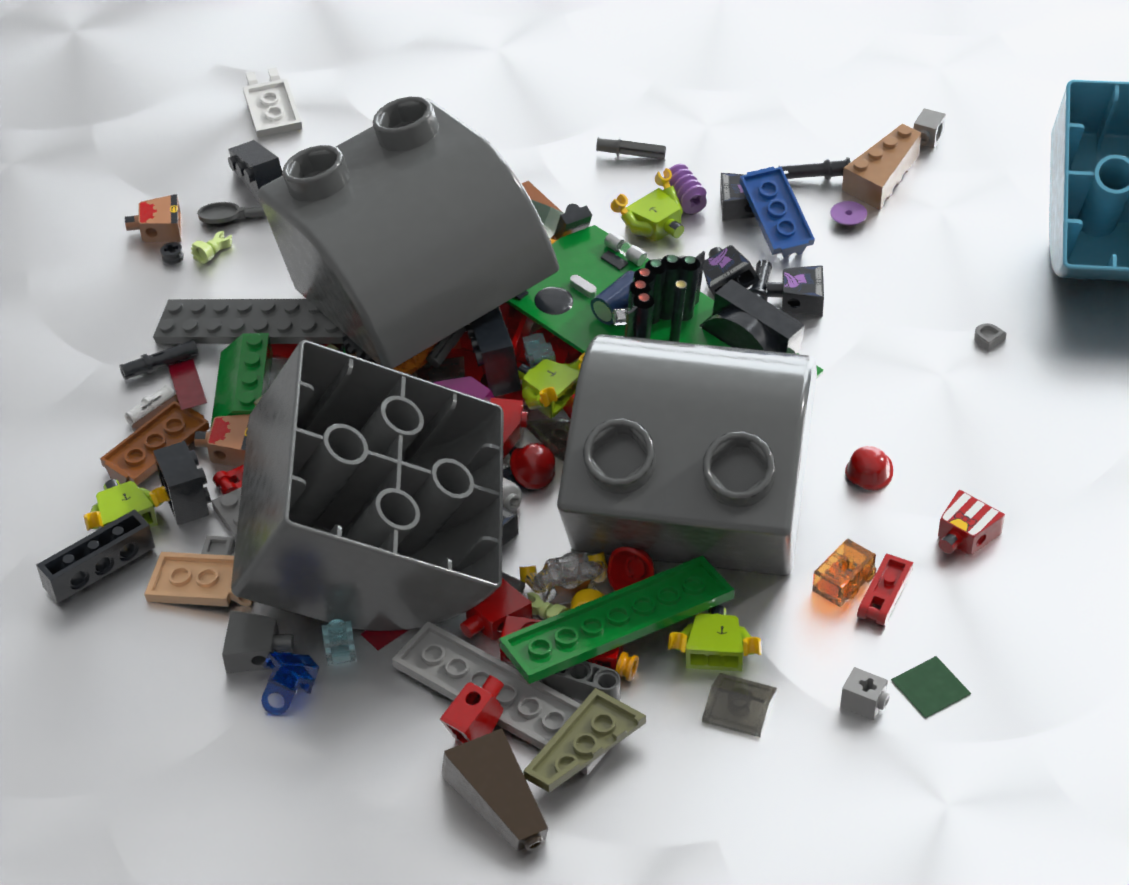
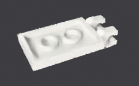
M277 67L268 69L270 82L258 84L255 72L246 73L248 86L243 87V92L257 138L302 129V122L287 78L280 80Z

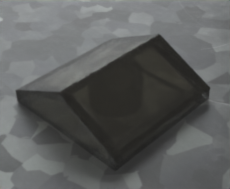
M462 356L445 359L438 368L427 363L412 373V376L432 383L467 377L465 358Z
M566 418L528 421L527 429L543 445L548 447L555 457L564 461L570 421Z
M719 673L711 686L702 722L761 737L778 688Z

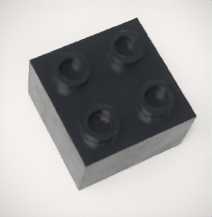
M185 441L154 450L153 453L161 487L164 486L169 495L170 501L167 502L177 525L208 516L207 504L211 503V498L207 487H203L204 484H207V479L203 468L197 469L199 462L195 451H189Z

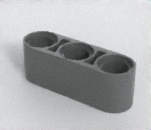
M588 661L581 662L539 680V682L561 694L583 702L595 688L619 701L621 699V680L617 671Z

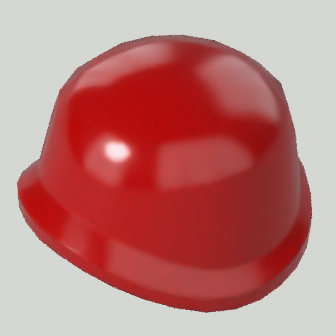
M530 443L523 448H517L513 451L510 458L511 472L515 480L524 488L542 489L555 476V456L545 445Z
M862 446L856 449L845 467V476L849 481L866 490H881L892 481L893 464L888 455L880 448Z
M620 547L614 550L608 563L607 574L609 583L617 591L655 575L652 558L646 551L640 548Z

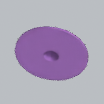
M843 201L831 208L830 215L834 221L840 224L856 225L866 219L867 210L857 202Z

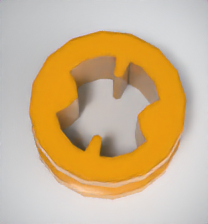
M628 652L621 653L615 670L620 675V678L625 676L627 681L633 680L638 668L639 657L637 655L630 657Z

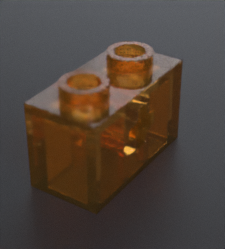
M847 538L814 571L812 591L842 607L848 599L852 600L855 598L860 587L865 582L869 583L875 576L877 570L875 567L876 554Z

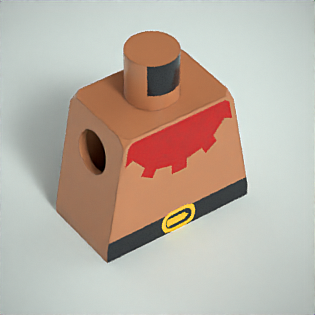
M174 194L141 201L139 203L138 215L125 216L126 230H140L142 241L182 242L181 210L178 195Z
M250 414L214 418L210 431H196L195 446L207 447L212 463L233 467L243 465Z

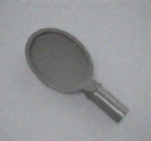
M231 202L207 204L197 212L199 220L209 224H224L236 218L246 219L247 217L266 216L263 207L243 208Z

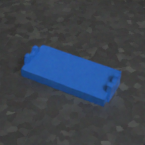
M772 166L747 172V175L740 176L739 183L772 255L782 253L783 258H788L793 253L800 255L807 246L814 245L815 238L782 167L774 168Z

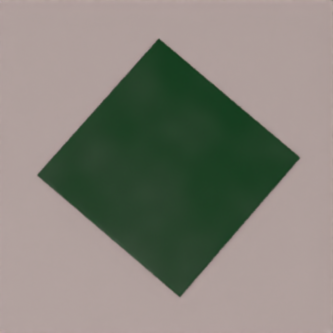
M937 656L891 679L925 718L972 694Z

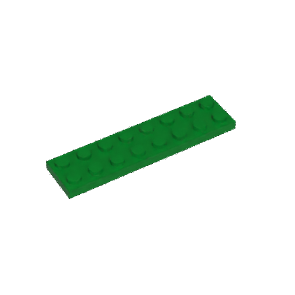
M702 555L499 638V647L527 683L531 684L734 599L735 590Z

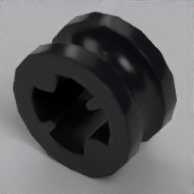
M177 242L164 244L160 248L162 261L166 264H177L184 258L182 246Z

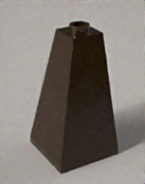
M503 729L496 730L444 751L441 773L444 780L516 851L523 848L532 850L544 843L543 840L546 839L548 826Z

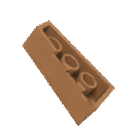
M903 123L844 167L842 191L881 210L886 198L889 199L893 188L896 184L899 185L903 174L908 172L918 158L921 132Z

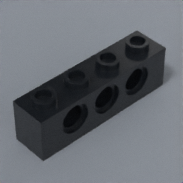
M134 509L36 564L43 588L58 604L154 549L155 544L150 525Z

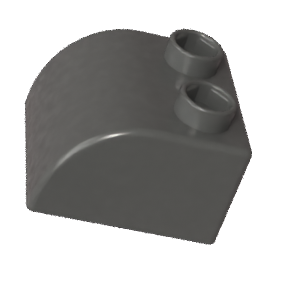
M408 96L387 103L374 115L372 127L335 147L331 145H318L299 151L284 164L283 176L262 186L258 191L259 200L295 289L376 363L391 369L559 270L556 254L542 220L525 188L503 156L479 132L429 98Z
M605 334L595 336L586 349L578 376L557 500V507L572 549L579 552L596 554L604 552L605 555H611L614 550L620 547L640 548L646 551L652 560L682 564L703 555L716 568L775 575L790 574L794 563L817 377L815 359L809 355Z
M301 341L249 416L231 582L232 593L240 598L335 625L369 631L408 630L423 627L427 622L437 624L461 615L482 603L502 584L504 412L502 407L311 341Z

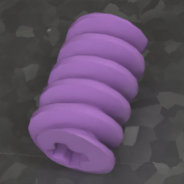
M679 163L669 168L672 173L669 184L674 186L682 210L687 214H695L703 210L707 204V192L685 164Z

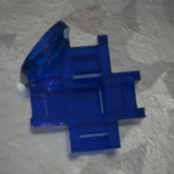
M284 652L269 653L262 666L264 668H271L273 672L262 694L261 702L263 708L270 714L281 715L290 707L297 689H303L307 694H311L320 668L309 655ZM270 694H280L284 698V705L281 708L272 707L268 702Z

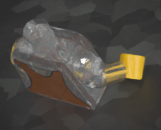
M604 552L588 556L587 553H567L562 557L546 560L543 570L538 574L536 565L519 567L521 581L525 582L533 592L541 593L544 602L554 605L556 603L571 602L573 596L582 589L591 588L597 590L595 582L601 583L607 578L606 568L608 566Z

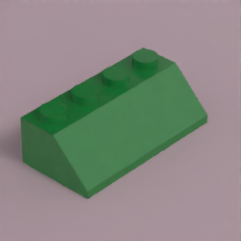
M243 333L221 351L211 427L214 418L219 416L251 414L255 408L254 402L264 395L269 388L273 358L269 333Z

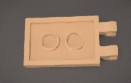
M161 552L144 593L147 602L229 607L231 600L243 606H251L253 602L237 597L231 591L234 556Z

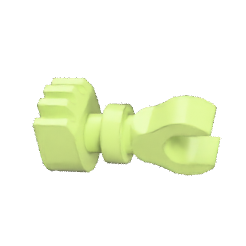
M220 231L215 234L212 240L207 242L196 241L191 247V254L194 255L193 259L202 264L209 262L219 250L232 246V235L225 238L224 231Z
M527 593L528 599L532 602V615H539L543 619H548L569 610V608L558 603L553 605L549 602H544L536 593Z

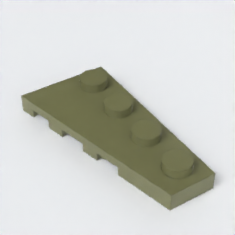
M595 688L524 769L525 779L550 793L646 724V715Z

